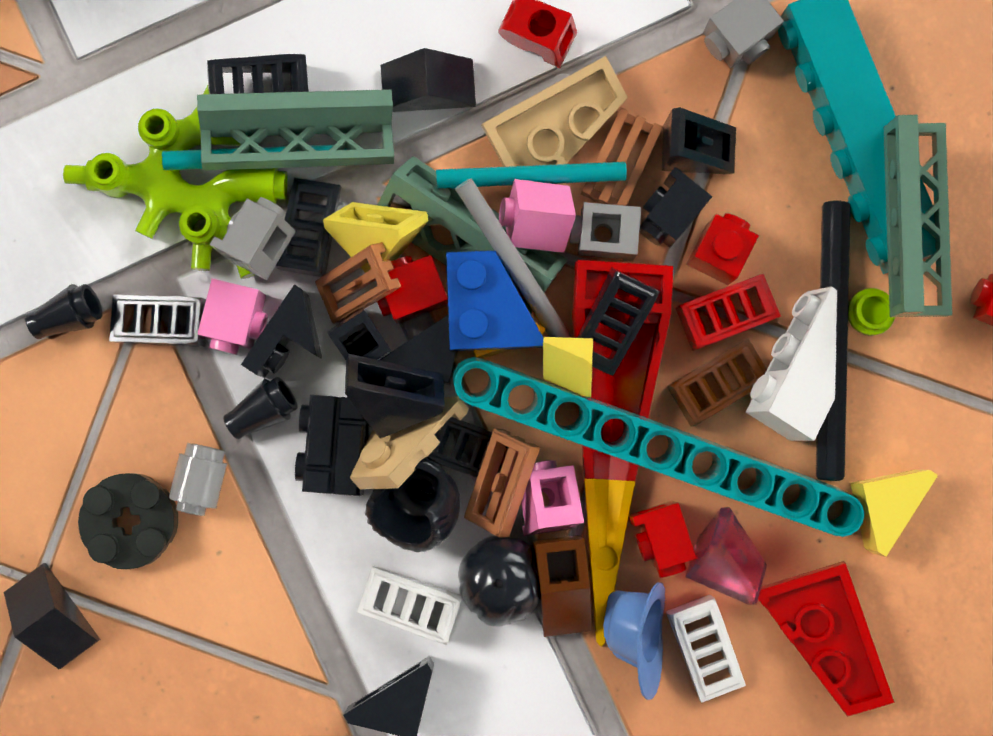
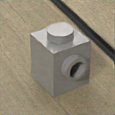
M733 0L710 17L703 31L705 35L704 42L709 52L717 60H724L730 68L743 59L749 65L770 48L767 41L776 34L784 20L768 0Z

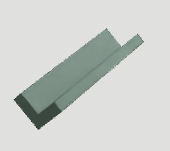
M392 90L197 95L203 170L394 164ZM382 132L383 149H363L354 140L361 133ZM315 134H327L337 141L328 151H316L306 142ZM280 135L290 143L281 152H267L258 145L267 136ZM211 137H233L242 145L232 154H212Z
M897 115L884 126L890 317H948L952 315L946 123H918V115ZM919 136H932V157L921 166L919 162ZM932 165L933 176L927 171ZM920 179L934 191V204L924 214L921 212ZM933 214H934L935 224L929 220V218H930ZM922 227L935 238L936 251L926 261H923ZM935 261H936V272L931 268L932 264H933ZM923 274L937 286L936 306H924Z
M412 156L392 174L377 205L390 207L395 196L398 195L411 204L412 210L427 212L429 221L413 239V244L446 266V252L494 251L455 188L437 189L436 171ZM491 208L499 221V213ZM441 224L451 233L454 244L443 245L435 240L430 225ZM515 247L545 293L568 259L553 251ZM522 298L529 313L532 314L533 310L531 309L527 301Z

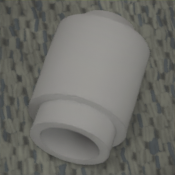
M187 443L185 453H179L169 494V499L178 501L176 510L205 516L206 508H217L227 463L223 462L224 450Z

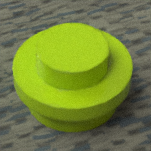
M868 288L856 293L849 301L848 320L851 326L857 332L868 336L878 335L888 330L895 320V317H890L889 295L876 288Z

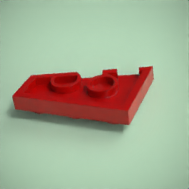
M844 561L752 589L754 595L777 622L780 629L796 647L847 717L895 703Z

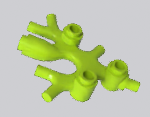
M208 85L203 94H209ZM197 107L189 116L176 120L164 109L156 108L145 112L139 120L138 132L142 140L148 144L150 152L148 157L142 162L126 164L114 154L102 153L95 156L92 160H88L86 166L65 165L63 169V179L66 184L86 185L89 191H101L113 198H120L128 193L141 197L145 202L146 208L135 231L150 239H153L161 221L167 215L176 212L181 213L182 215L179 220L180 231L187 240L193 243L191 269L198 271H210L211 251L213 248L210 246V243L214 236L223 240L226 235L228 224L231 220L228 209L232 203L245 202L246 199L257 203L259 198L262 197L276 204L278 199L286 200L288 193L287 171H279L278 168L225 170L203 185L189 184L183 179L180 170H163L162 151L189 150L194 146L201 145ZM160 124H164L163 130L158 134H154L155 128ZM211 137L212 145H242L233 137ZM109 168H113L112 175L104 179L105 172ZM200 219H205V227L195 232V223ZM236 265L241 279L255 276V274Z

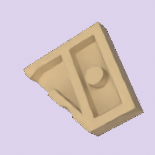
M444 397L445 407L442 414L380 439L372 430L350 479L360 490L399 488L414 472L416 465L422 459L428 457L439 445L440 441L435 436L437 431L450 417L461 421L467 414L469 408L460 397Z

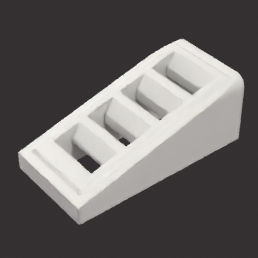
M372 566L357 613L447 645L462 597L460 594ZM382 581L391 584L383 609L374 606ZM403 588L408 590V594L401 615L393 613L392 610L399 589ZM418 594L427 597L419 621L410 618ZM435 601L444 603L437 627L428 624Z
M709 594L666 611L701 703L746 686L715 597ZM708 616L710 624L688 633L686 632L685 624ZM715 634L716 642L695 650L692 649L690 642ZM719 651L722 652L723 659L699 668L698 659ZM728 668L730 677L707 686L705 685L703 677Z

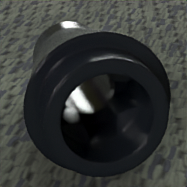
M71 284L36 310L27 313L25 321L32 336L36 339H42L50 335L92 328L95 321L102 318V307L96 293L87 284L81 286Z
M275 377L271 381L263 379L232 411L223 416V420L229 432L236 439H241L247 434L289 420L291 418L290 413L295 411L298 405L292 391L281 378Z

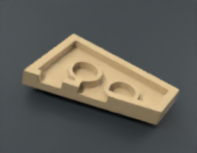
M604 56L482 123L481 126L503 167L568 164L572 157L591 139L628 97L610 62Z

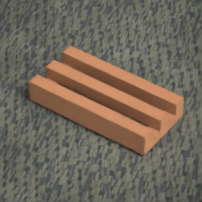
M620 107L595 163L607 161L623 124L631 127V130L616 162L627 161L640 132L649 136L619 200L611 197L617 181H607L602 192L594 189L596 182H586L581 195L601 204L627 206L663 126L654 123V125L645 121L646 118L639 115L635 117L629 114L628 110Z
M383 242L369 245L315 281L333 324L342 322L360 309L369 307L401 287L398 278L390 279L388 272L394 269L391 261L383 262L381 254L386 252ZM369 263L371 270L332 294L330 289L332 285ZM376 280L378 284L376 287L340 309L338 308V303Z
M493 429L464 518L493 535L503 538L510 536L540 447L533 443H526L525 439L519 436L510 435L511 432L507 430ZM507 446L509 448L505 460L503 462L500 474H497L505 448ZM492 491L493 495L491 497L486 515L483 516L490 492Z

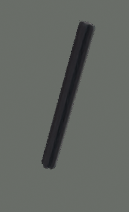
M841 200L823 203L821 221L820 289L832 286L837 290L835 400L816 439V477L824 481H840L845 477L851 206L849 202Z

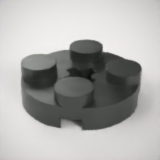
M137 473L113 475L102 480L95 487L90 488L83 497V504L78 518L81 540L88 549L89 556L98 563H104L116 569H134L154 562L167 549L177 533L178 511L176 510L175 501L169 499L170 493L163 489L159 483L153 481L154 479ZM126 507L130 508L131 515L140 516V524L133 526L131 535L125 534L124 528L118 527L117 518L122 516L123 509Z

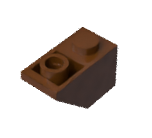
M580 535L532 540L536 575L540 584L541 598L539 603L543 636L548 637L591 631V594L585 539Z

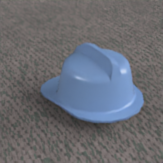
M657 582L650 593L619 590L612 592L608 596L603 624L604 637L609 649L617 658L638 669L640 690L646 700L653 699L657 693L662 672V619L665 606V587L661 582Z

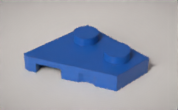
M496 251L446 252L450 351L543 348V336Z

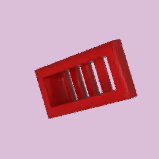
M764 273L683 303L675 308L692 351L781 317ZM754 287L765 312L758 316L747 293V290ZM736 294L747 317V320L740 322L730 298ZM721 301L731 326L723 328L713 303ZM703 307L714 330V333L709 335L706 334L697 312L698 309Z

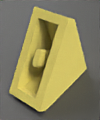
M356 202L348 204L323 219L324 228L350 257H353L369 245L383 242L386 252L381 254L383 262L398 259L429 221L428 214L425 211ZM367 263L361 269L366 273L371 270V267Z
M910 470L850 483L853 496L860 501L864 510V519L860 530L866 550L872 554L887 557L936 480L937 474L931 470Z

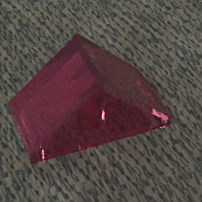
M721 507L697 538L694 547L697 559L690 561L685 577L747 605H757L767 564L731 508Z

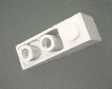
M832 286L807 291L797 300L792 309L794 318L786 333L780 336L774 344L771 352L773 359L766 373L755 382L751 390L750 396L752 400L746 413L789 441H814L835 400L837 290Z

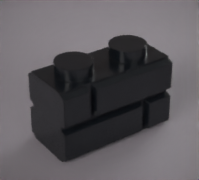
M310 395L309 405L302 404L300 408L299 433H307L305 453L298 452L296 456L295 481H303L302 492L353 496L364 495V489L360 490L350 479V476L368 440L369 424L348 397Z

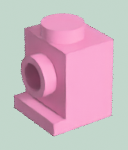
M555 460L541 461L534 464L521 502L525 526L522 527L524 536L568 530L584 523L574 465L557 467ZM542 492H545L549 497L547 507L544 506Z

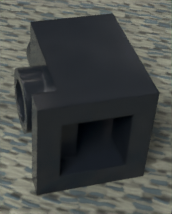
M674 167L663 183L669 190L667 191L662 186H659L642 207L649 214L640 225L639 231L645 238L657 246L664 243L671 248L712 198L708 192L677 167Z

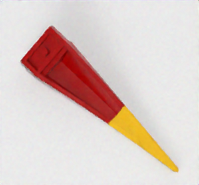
M577 260L575 262L572 310L574 338H577L611 267L660 291L649 315L615 374L612 376L592 367V391L590 398L649 418L671 317L673 266ZM618 289L614 296L632 306H635L638 300L637 297L621 289ZM611 306L605 312L606 315L625 324L630 316ZM599 323L595 330L616 341L621 332ZM593 341V351L609 358L612 349ZM614 418L605 422L601 428L602 440L612 442L620 438L624 430L623 421ZM582 445L596 642L602 647L605 643L603 624L608 596L615 591L639 465Z

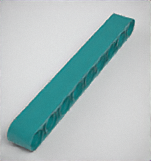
M471 357L464 359L454 370L453 383L455 391L460 399L469 405L835 536L845 537L852 535L859 530L863 523L864 510L860 501L834 485L602 401L578 395L555 384L483 358ZM473 368L483 369L489 376L487 387L479 393H469L461 384L464 374ZM519 385H527L534 391L533 402L525 409H514L508 402L511 390ZM565 402H575L579 408V416L576 421L567 426L557 424L555 421V411L558 406ZM614 418L621 419L624 425L621 437L612 442L602 440L601 428L604 423ZM658 435H666L668 439L666 452L660 457H648L647 444L650 439ZM701 452H711L712 465L704 473H694L692 469L694 458ZM747 468H755L756 480L753 485L747 489H739L737 481L741 472ZM798 484L800 488L799 497L794 503L784 505L782 500L784 491L790 485ZM842 500L843 511L841 515L835 520L828 521L827 512L830 505L835 501Z

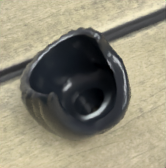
M424 458L416 465L414 472L399 488L373 489L366 503L365 516L368 518L367 523L372 526L373 531L377 532L381 537H385L394 545L417 553L426 552L439 546L453 531L460 512V493L454 479L440 465Z
M490 536L482 539L477 545L472 547L460 563L458 579L462 600L469 610L476 613L478 618L487 625L501 627L505 624L523 621L534 612L541 598L540 584L531 566L533 548L526 541L519 538ZM497 579L502 580V588L496 586L495 582Z

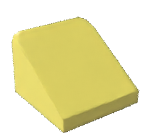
M544 337L543 379L578 395L591 397L593 338Z

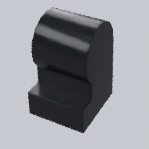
M363 308L327 331L345 360L348 354L377 360L391 351Z

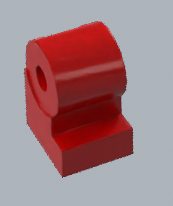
M512 0L498 29L500 36L510 44L522 50L542 56L544 62L561 68L578 33L572 13L538 0Z

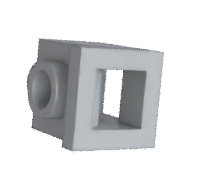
M262 197L259 198L257 203L246 199L240 211L235 213L229 221L227 233L223 240L214 236L210 246L228 261L268 280L296 231L282 218L285 211L275 203Z
M584 202L581 216L576 215L570 233V243L578 244L579 256L633 261L638 255L641 207ZM598 227L608 228L611 232V239L607 242L598 241L595 238L594 230Z

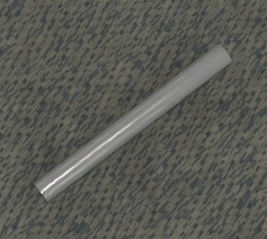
M472 178L461 183L455 190L494 251H496L499 259L542 326L546 328L545 331L549 337L572 338Z

